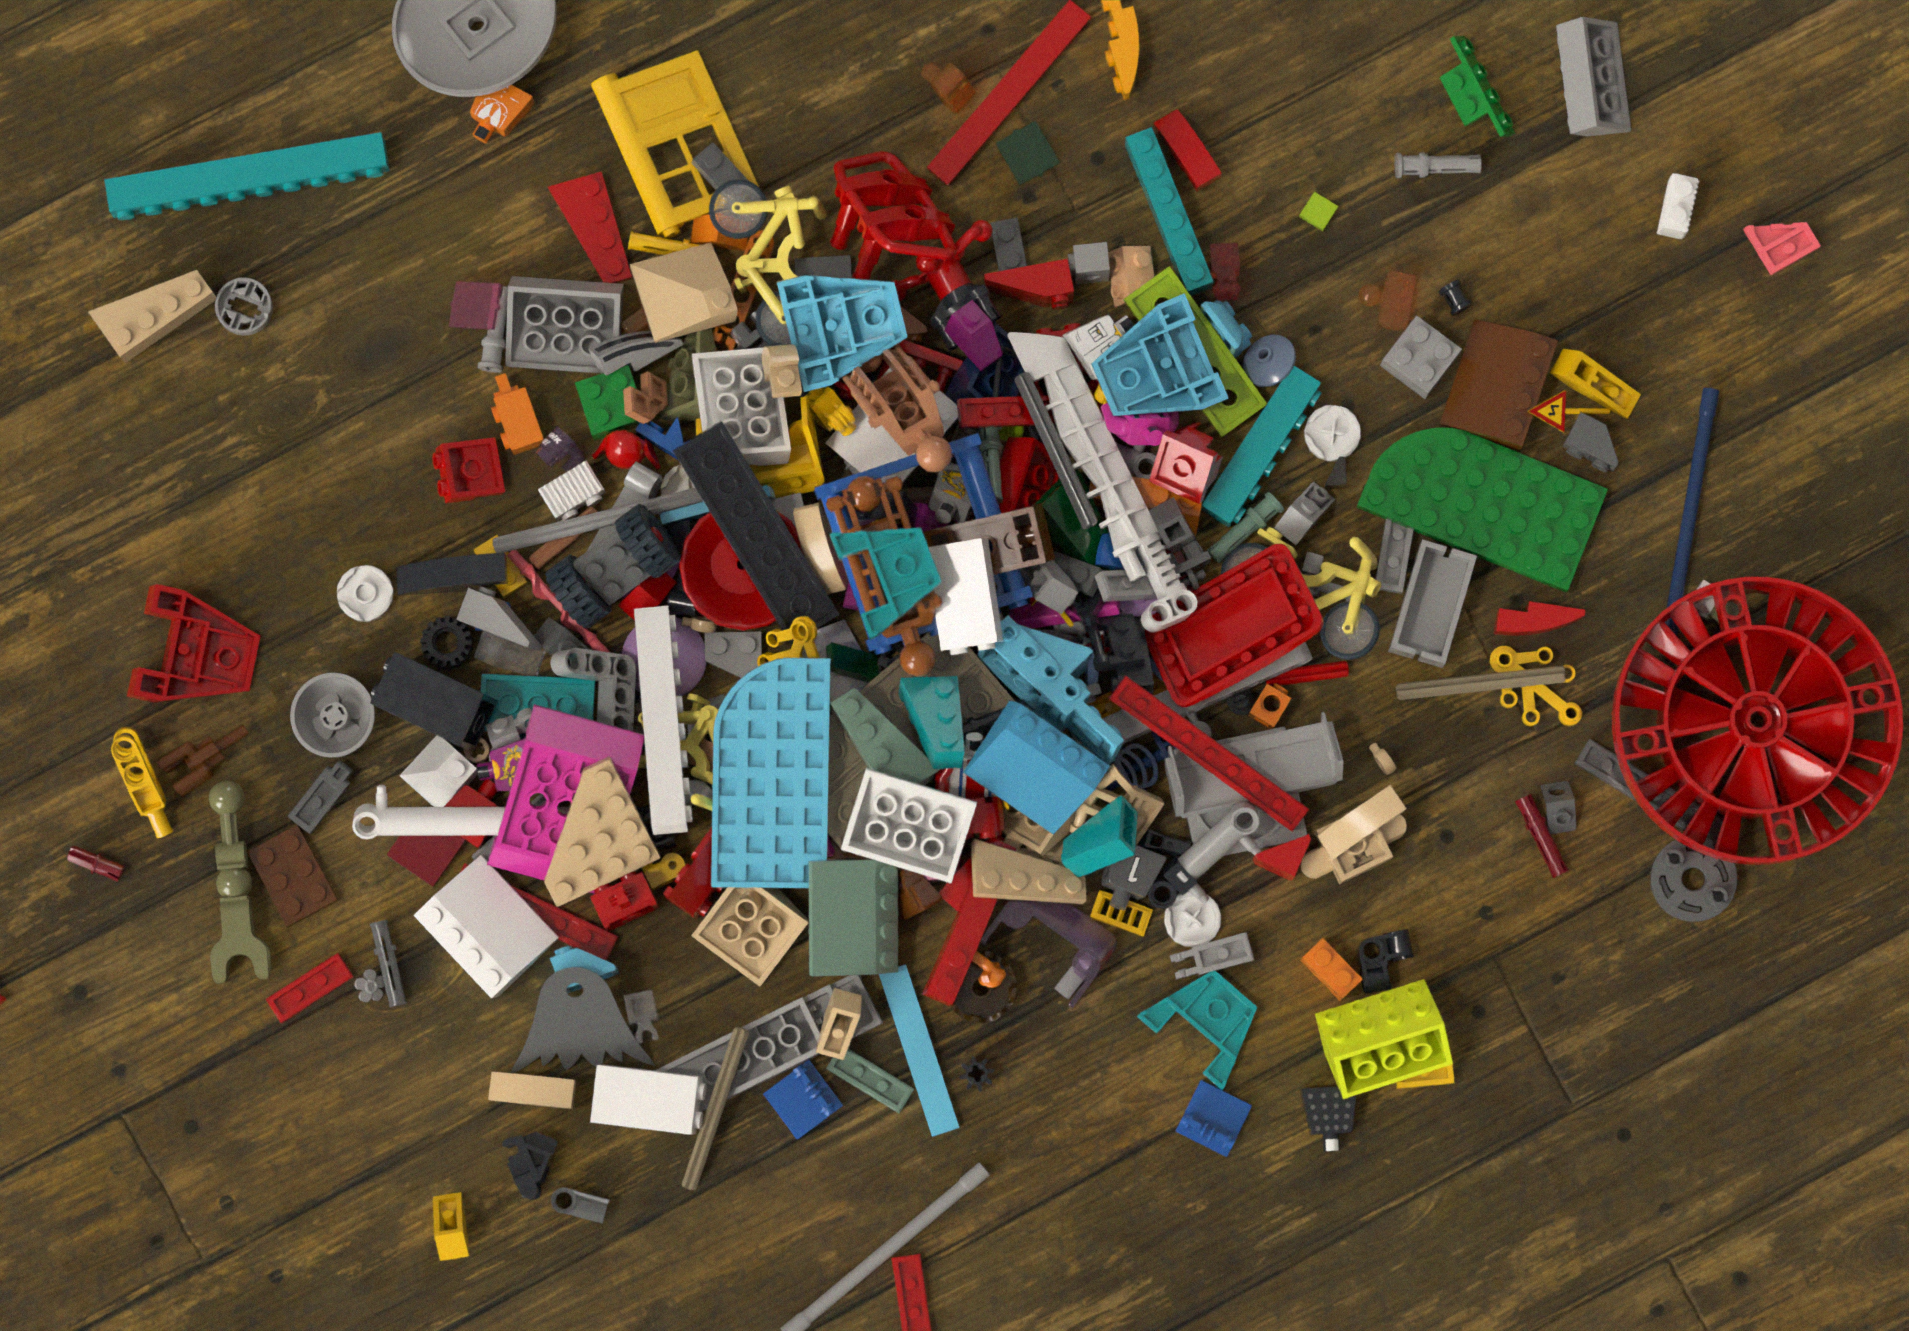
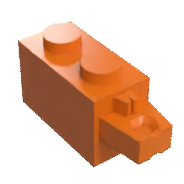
M506 373L496 376L495 379L500 391L493 393L496 406L491 407L496 423L502 422L505 430L504 433L500 434L505 449L511 448L513 454L517 455L546 444L542 443L545 440L526 388L519 389L518 385L511 387Z

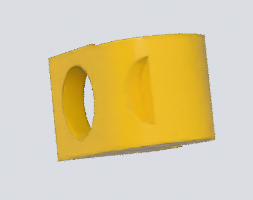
M669 853L662 858L661 862L655 865L651 862L641 868L652 891L675 881L678 872L685 866L683 858L677 853Z

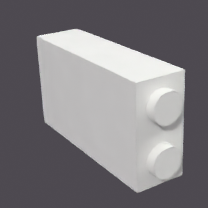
M975 539L928 547L942 581V584L935 589V593L941 597L943 603L941 607L935 608L941 650H950L951 655L968 653L967 647L978 645L979 651L996 648V642H1003L988 539Z
M605 1064L597 1065L590 1122L690 1135L697 1134V1129H701L703 1122V1112H699L700 1102L705 1099L707 1086L706 1083H703V1076Z

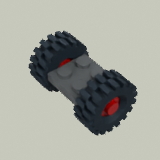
M637 504L615 520L616 531L582 556L577 558L570 554L545 573L547 583L551 585L549 587L555 593L557 601H560L563 605L562 608L568 611L569 616L585 629L590 628L612 611V603L652 575V577L658 578L681 561V554L678 552V547L673 543L672 536H669L668 530L665 526L661 525V521L657 517L655 518L654 514L644 505Z

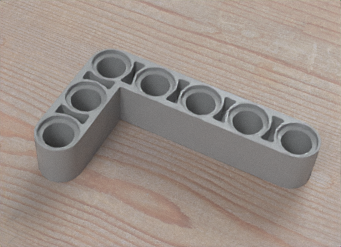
M572 648L554 653L550 663L556 675L599 681L597 722L614 726L615 721L616 727L633 731L636 664L630 656L580 648ZM568 658H569V660H570V667H569V665H568V663H567V659H568ZM592 661L594 662L595 669L592 667ZM615 692H616V694H617V696H618V700H617V701H616V698H615Z

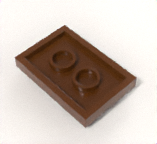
M299 825L247 851L286 927H290L338 901Z

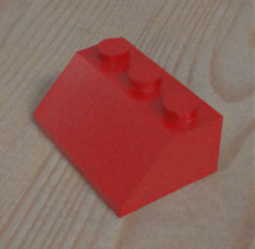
M1008 437L1000 461L1003 501L998 505L1001 513L1032 506L1059 479L1045 445L1035 438Z

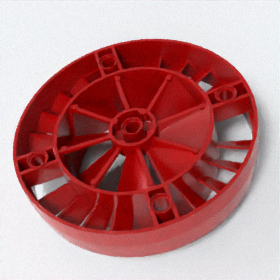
M1771 577L1727 579L1699 588L1675 601L1649 624L1634 643L1625 659L1614 692L1612 734L1615 753L1625 782L1637 803L1654 823L1678 842L1712 858L1732 863L1768 865L1789 862L1816 853L1843 838L1870 814L1881 799L1896 768L1902 743L1903 709L1900 690L1888 657L1877 639L1857 616L1837 600L1809 586L1785 579ZM1745 593L1769 595L1765 625H1752ZM1711 598L1714 599L1721 630L1720 633L1710 637L1694 606ZM1795 601L1802 604L1792 630L1789 631L1785 627L1793 602ZM1726 603H1735L1739 608L1738 615H1729L1725 609ZM1826 617L1831 623L1814 644L1809 638L1822 618ZM1670 618L1695 648L1692 652L1665 624ZM1850 638L1855 647L1833 662L1829 656ZM1646 642L1675 663L1677 665L1676 669H1672L1643 650V645ZM1740 645L1751 690L1747 694L1725 650L1727 646ZM1787 655L1795 661L1774 695L1770 694L1769 692L1784 656ZM1867 666L1870 667L1876 682L1847 687L1844 680L1845 677ZM1628 673H1634L1665 686L1663 692L1627 680ZM1686 674L1733 705L1731 708L1724 707L1678 689L1676 685L1683 675ZM1864 691H1870L1875 695L1876 702L1874 705H1868L1864 702ZM1824 698L1828 704L1788 714L1786 712L1787 710ZM1620 705L1657 710L1656 726L1621 733ZM1883 710L1884 742L1853 738L1854 716ZM1751 714H1759L1763 717V727L1757 728L1751 724ZM1724 727L1729 729L1727 732L1677 751L1673 748L1674 738ZM1783 734L1827 758L1826 762L1787 739ZM1640 736H1646L1651 740L1652 746L1650 750H1643L1639 747L1638 738ZM1741 746H1743L1744 749L1719 798H1716L1713 793L1714 789ZM1765 748L1770 758L1783 804H1778ZM1848 753L1879 763L1877 774L1874 775L1846 763L1845 760ZM1661 755L1665 767L1635 782L1627 762ZM1836 775L1866 794L1860 805L1831 784ZM1676 783L1680 789L1655 811L1649 802ZM1819 793L1845 821L1837 830L1834 829L1812 800ZM1695 801L1701 806L1682 834L1674 826L1692 802ZM1798 807L1817 843L1803 849L1793 811ZM1717 813L1725 817L1715 849L1703 846ZM1741 819H1763L1771 856H1737ZM1778 825L1787 828L1789 832L1787 840H1781L1776 836L1775 829Z

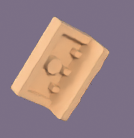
M1121 246L1108 252L1112 285L1111 295L1115 307L1126 305L1123 299L1154 277L1150 246Z

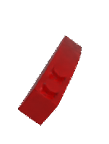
M993 837L989 838V844L1016 852L1017 848ZM973 877L922 992L923 995L947 1006L954 1003L998 899L973 897Z

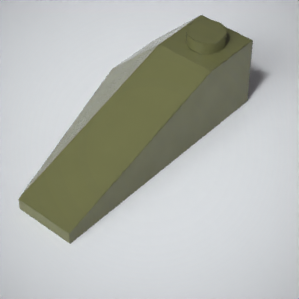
M711 328L679 336L683 345L677 348L674 359L669 360L668 368L672 370L669 382L666 384L668 406L660 411V419L676 420L678 417L679 421H696V419L700 418L692 354L716 352Z

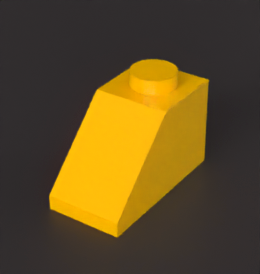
M461 1192L433 1196L434 1237L440 1261L468 1257V1234Z

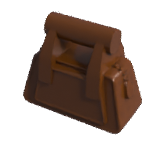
M907 869L898 870V922L928 909L943 899L922 874Z

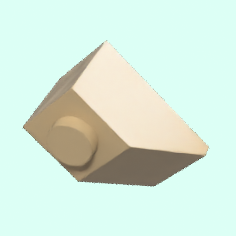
M834 988L825 1012L816 1053L844 1060L861 1015L862 995Z

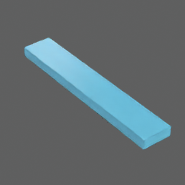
M906 964L899 966L898 972L879 974L932 1137L958 1129L959 1125Z

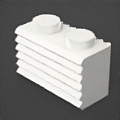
M1680 174L1671 175L1667 184L1657 234L1682 239L1689 231L1691 212L1694 209L1696 190L1698 189L1699 180L1697 178Z
M587 461L538 489L557 522L561 519L564 521L574 518L579 514L577 510L586 504L588 507L596 505L603 499L601 495L605 493L604 488Z

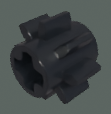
M972 1056L971 1065L961 1064L962 1068L966 1070V1074L959 1076V1079L968 1080L967 1090L972 1085H975L979 1092H982L981 1085L984 1082L989 1085L992 1084L991 1080L987 1078V1074L993 1073L994 1069H986V1058L981 1063H976L975 1057ZM978 1066L979 1071L984 1070L985 1075L981 1076V1081L979 1082L968 1076V1074L973 1072V1067Z

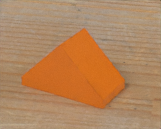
M715 214L717 222L723 229L732 233L749 231L750 223L724 214ZM703 215L694 219L690 243L699 245L711 243L715 248L745 251L748 237L734 239L721 234L712 224L710 215Z

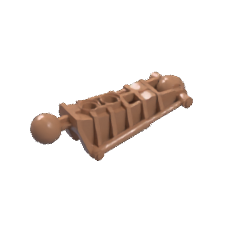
M901 342L868 360L861 367L857 366L854 368L850 377L848 374L841 377L851 390V395L867 414L868 423L871 428L874 427L876 429L882 425L908 456L916 452L918 464L926 471H941L949 465L952 459V449L950 444L942 438L944 430L934 398V394L939 392L940 386L937 381H930L913 358L904 352L899 345ZM884 359L892 372L872 383L864 373L875 371Z

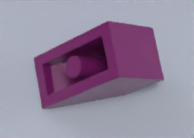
M973 300L951 315L944 331L980 371H983L1002 357L1003 354L991 320Z

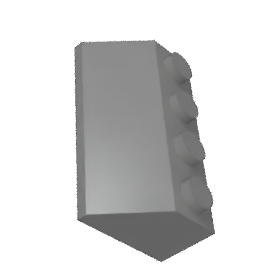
M1580 17L1556 25L1570 134L1597 136L1631 131L1617 22Z

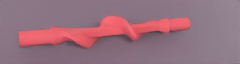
M516 549L512 550L507 557L521 571V575L530 579L533 595L539 599L549 600L561 612L560 622L565 627L579 633L586 645H589L595 651L610 653L597 638L596 634L589 631L588 628L585 629L582 625L577 624L576 620L569 616L568 611L562 608L563 605L560 601H557L555 593L539 577L532 563L529 564Z

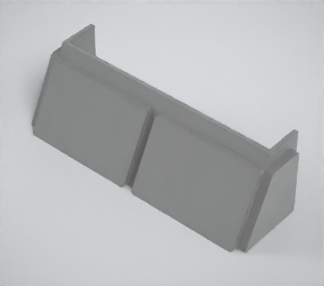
M1322 712L1321 723L1222 744L1223 747L1288 794L1334 785L1337 781L1343 779L1342 754L1332 721L1327 722L1325 712ZM1171 746L1168 747L1169 758H1165V770L1176 817L1186 818L1231 808L1239 801H1249L1184 753L1173 755Z

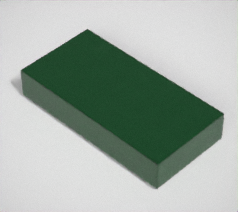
M833 642L826 646L827 658H830V672L868 683L879 674L877 655Z

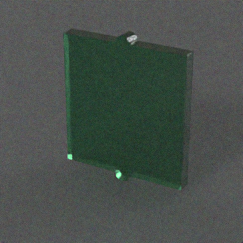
M1036 121L1020 130L1014 129L1013 134L995 143L1019 186L1037 176L1042 177L1045 171L1060 164Z

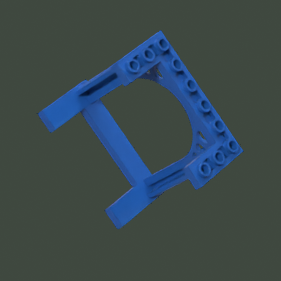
M976 433L950 442L952 455H955L975 518L980 519L1001 514L979 445L982 444L979 434ZM916 454L815 487L816 499L822 500L832 532L841 533L835 512L827 509L825 502H827L828 498L837 495L839 497L843 496L842 490L847 489L850 482L857 477L868 476L878 479L919 466ZM847 505L843 506L841 510L847 528H854ZM988 539L990 552H992L993 544ZM859 554L863 570H865L867 566L863 554ZM846 557L842 559L861 616L862 613H865V609L848 558ZM1020 569L993 575L994 582L997 584L996 596L999 614L1001 613L1000 607L1008 605L1009 609H1014L1029 604L1027 598L1033 595L1030 586L1025 585ZM865 575L870 591L874 590L870 575ZM876 595L872 596L876 608L880 607ZM933 617L931 624L917 628L919 635L928 631L931 636L939 634L936 617ZM867 633L868 639L864 640L867 650H874L877 655L892 650L891 644L899 641L903 642L901 634L889 638L879 634L875 639L870 640Z

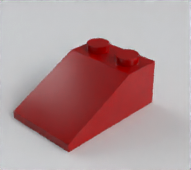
M1068 259L984 274V285L988 287L991 293L1045 308L1052 307V310L1064 309L1069 307L1068 303H1073L1074 289Z

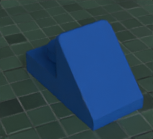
M678 417L666 435L662 434L664 432L663 428L651 421L649 424L640 423L635 430L638 436L644 440H649L652 445L678 460L672 451L684 443Z

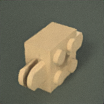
M1399 814L1333 860L1317 838L1320 846L1304 854L1300 864L1301 870L1307 877L1314 879L1333 871L1339 884H1342L1391 860L1393 855L1387 844L1404 835L1407 826L1406 821ZM1338 820L1316 830V832L1314 833L1316 838L1318 834L1323 832L1325 829L1333 825Z

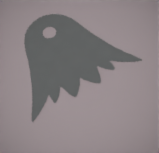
M570 967L555 972L545 981L539 995L534 1021L527 1041L511 1073L523 1069L539 1056H541L542 1066H545L553 1059L556 1053L566 1070L575 1064L581 1053L587 1061L597 1067V1065L602 1064L605 1051L620 1062L623 1061V1051L641 1062L653 1066L655 1064L631 1033L609 986L603 978L589 969ZM572 983H578L583 987V994L579 997H571L566 992L567 986Z

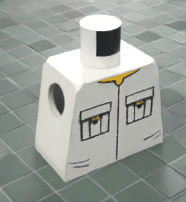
M1106 315L1073 329L1062 336L1066 339L1091 380H1095L1097 377L1091 363L1129 331L1134 324L1128 316H1124L1114 323L1111 317Z

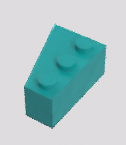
M958 676L900 678L898 696L901 702L904 703L909 713V719L919 734V740L932 768H962L964 741Z

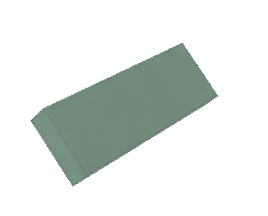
M847 1049L844 1060L833 1057L826 1068L897 1113L901 1112L914 1090L909 1085L850 1049Z

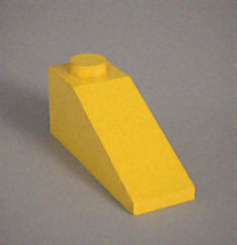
M1563 349L1550 371V374L1570 388L1628 419L1641 396L1640 393L1581 351Z

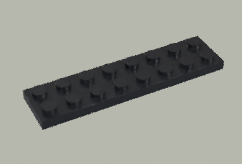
M719 421L672 450L782 630L789 629L793 621L800 616L811 618L816 627L819 628L840 615L722 421ZM792 639V640H788V641L790 642V644H793V642H794L793 639Z

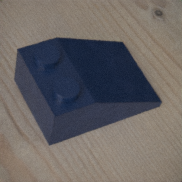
M993 323L999 345L1015 351L1008 338V333L997 323ZM1004 352L998 397H1017L1019 389L1014 380L1017 375L1025 371L1018 358ZM967 357L954 374L945 395L956 405L958 399L993 397L996 361L983 371H980Z

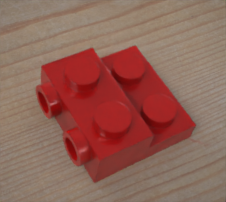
M495 437L442 443L436 448V452L432 455V462L434 468L440 470L441 480L437 482L439 496L445 498V503L469 501L477 497L502 495L505 493Z

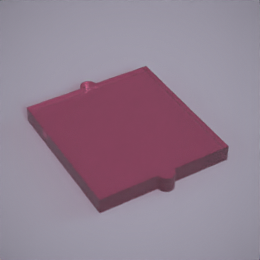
M456 281L453 301L450 302L452 309L449 327L495 330L497 312L501 308L499 300L502 285Z

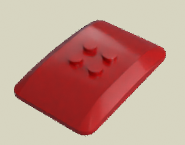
M1274 544L1192 591L1197 598V607L1184 621L1158 632H1149L1145 628L1144 630L1147 646L1172 700L1180 707H1189L1238 683L1297 648L1321 630L1324 620L1291 551L1286 545ZM1177 600V607L1182 611H1187L1184 602ZM1158 612L1152 615L1154 620L1162 622V617Z

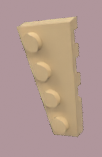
M976 839L971 842L973 897L1083 904L1086 901L1085 875L1078 878L1066 867Z

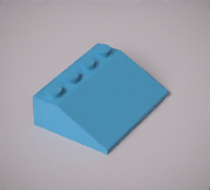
M1010 700L963 773L1051 834H1054L1096 789L1110 766L1022 704Z

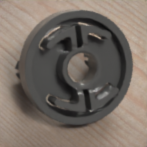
M1706 838L1703 846L1715 849L1716 842ZM1674 840L1658 853L1650 871L1652 894L1658 905L1667 914L1676 919L1687 922L1708 920L1721 913L1729 905L1737 887L1735 864L1712 858ZM1721 861L1723 862V864H1724V866H1725V869H1726L1727 874L1725 873V870H1724V867H1723ZM1689 868L1698 869L1703 874L1704 883L1698 890H1689L1682 882L1683 873ZM1661 875H1664V876H1665L1667 885H1668L1669 889H1670L1671 891H1673V892H1670V891L1668 890V888H1667V886H1666V883H1665V879H1664V877H1660ZM1685 900L1686 904L1701 907L1702 911L1700 913H1697L1700 911V908L1685 905L1683 901Z

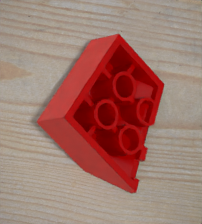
M712 827L694 850L691 856L694 862L691 865L686 863L678 872L675 879V888L673 889L668 886L663 893L669 902L696 920L700 915L706 916L713 905L710 899L716 891L721 893L725 888L711 887Z

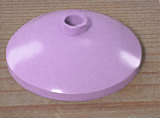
M675 617L677 632H671L672 642L678 643L679 659H674V669H680L681 686H676V695L684 696L697 686L705 672V645L698 631L691 629L689 626H682V619ZM635 627L624 643L622 654L628 655L634 660L636 664L635 689L641 692Z

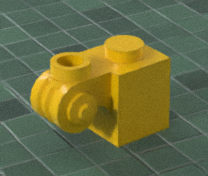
M826 386L811 390L806 395L812 417L818 425L829 432L834 429L843 436L851 434L856 429L853 410L843 404L833 389Z

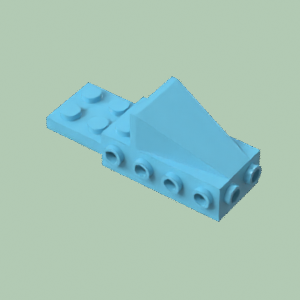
M1007 615L1001 621L1003 642H996V648L979 651L977 657L1020 699H1024L1027 706L1039 717L1061 732L1067 728L1094 755L1110 765L1116 759L1124 739L1116 727L1108 725L1101 719V715L1095 707L1086 704L1090 692L1086 684L1078 679L1085 672L1093 651L1089 647L1019 625Z

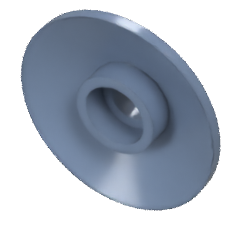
M1280 335L1262 337L1253 343L1246 352L1243 360V370L1254 385L1269 387L1278 384L1290 374L1296 360L1294 346L1287 338Z

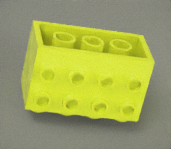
M1424 979L1315 1014L1324 1054L1343 1099L1453 1064L1444 1022Z

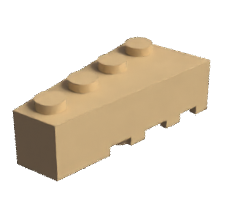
M195 270L91 310L88 313L120 358L126 363L216 300V296L200 273Z

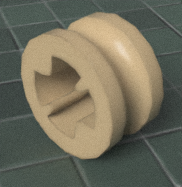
M482 738L479 743L483 744L481 748L485 749L483 755L478 754L476 758H473L471 756L473 752H469L468 749L464 748L465 756L472 763H483L489 758L490 746Z

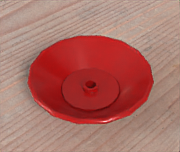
M709 512L698 520L684 541L679 567L686 595L699 613L718 626L742 631L769 626L776 619L746 570L737 567L738 557ZM778 512L803 553L797 529L793 522Z

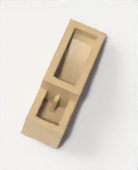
M820 503L795 508L793 515L804 556L827 594L846 590L849 580L842 559L839 560L830 534L833 532Z
M1389 785L1318 834L1317 838L1333 860L1404 812L1406 807L1391 785Z
M492 1072L488 1100L573 1110L576 1081L553 1077Z

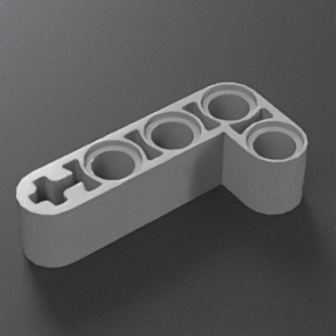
M635 462L624 480L625 487L612 508L655 498L663 481L662 476ZM616 526L600 528L587 551L616 531Z

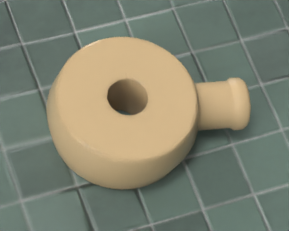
M705 616L682 617V626H689L695 631L714 633L716 631L717 624Z
M1377 743L1370 745L1369 749L1372 751L1374 759L1386 775L1393 773L1396 770V766L1384 749H1380Z

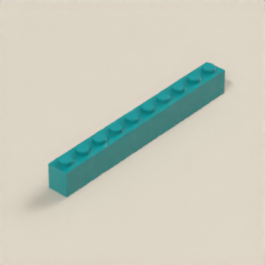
M380 132L104 179L109 212L114 218L118 217V220H129L135 217L134 214L158 215L162 213L163 209L173 208L174 211L189 209L190 205L201 203V206H211L217 204V200L240 201L245 199L246 195L251 194L264 197L272 195L275 190L284 189V192L298 191L301 189L300 186L311 184L312 187H323L328 185V181L352 182L356 180L357 176L367 175L368 178L383 176V172L390 171L385 139Z

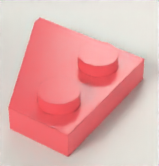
M1807 222L1755 227L1754 225H1748L1744 228L1745 234L1771 276L1821 247Z

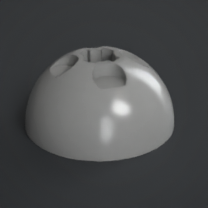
M341 673L318 675L306 682L294 697L290 712L293 732L298 741L314 754L323 757L348 755L360 748L372 732L375 721L374 705L370 704L372 698L360 682L348 675Z

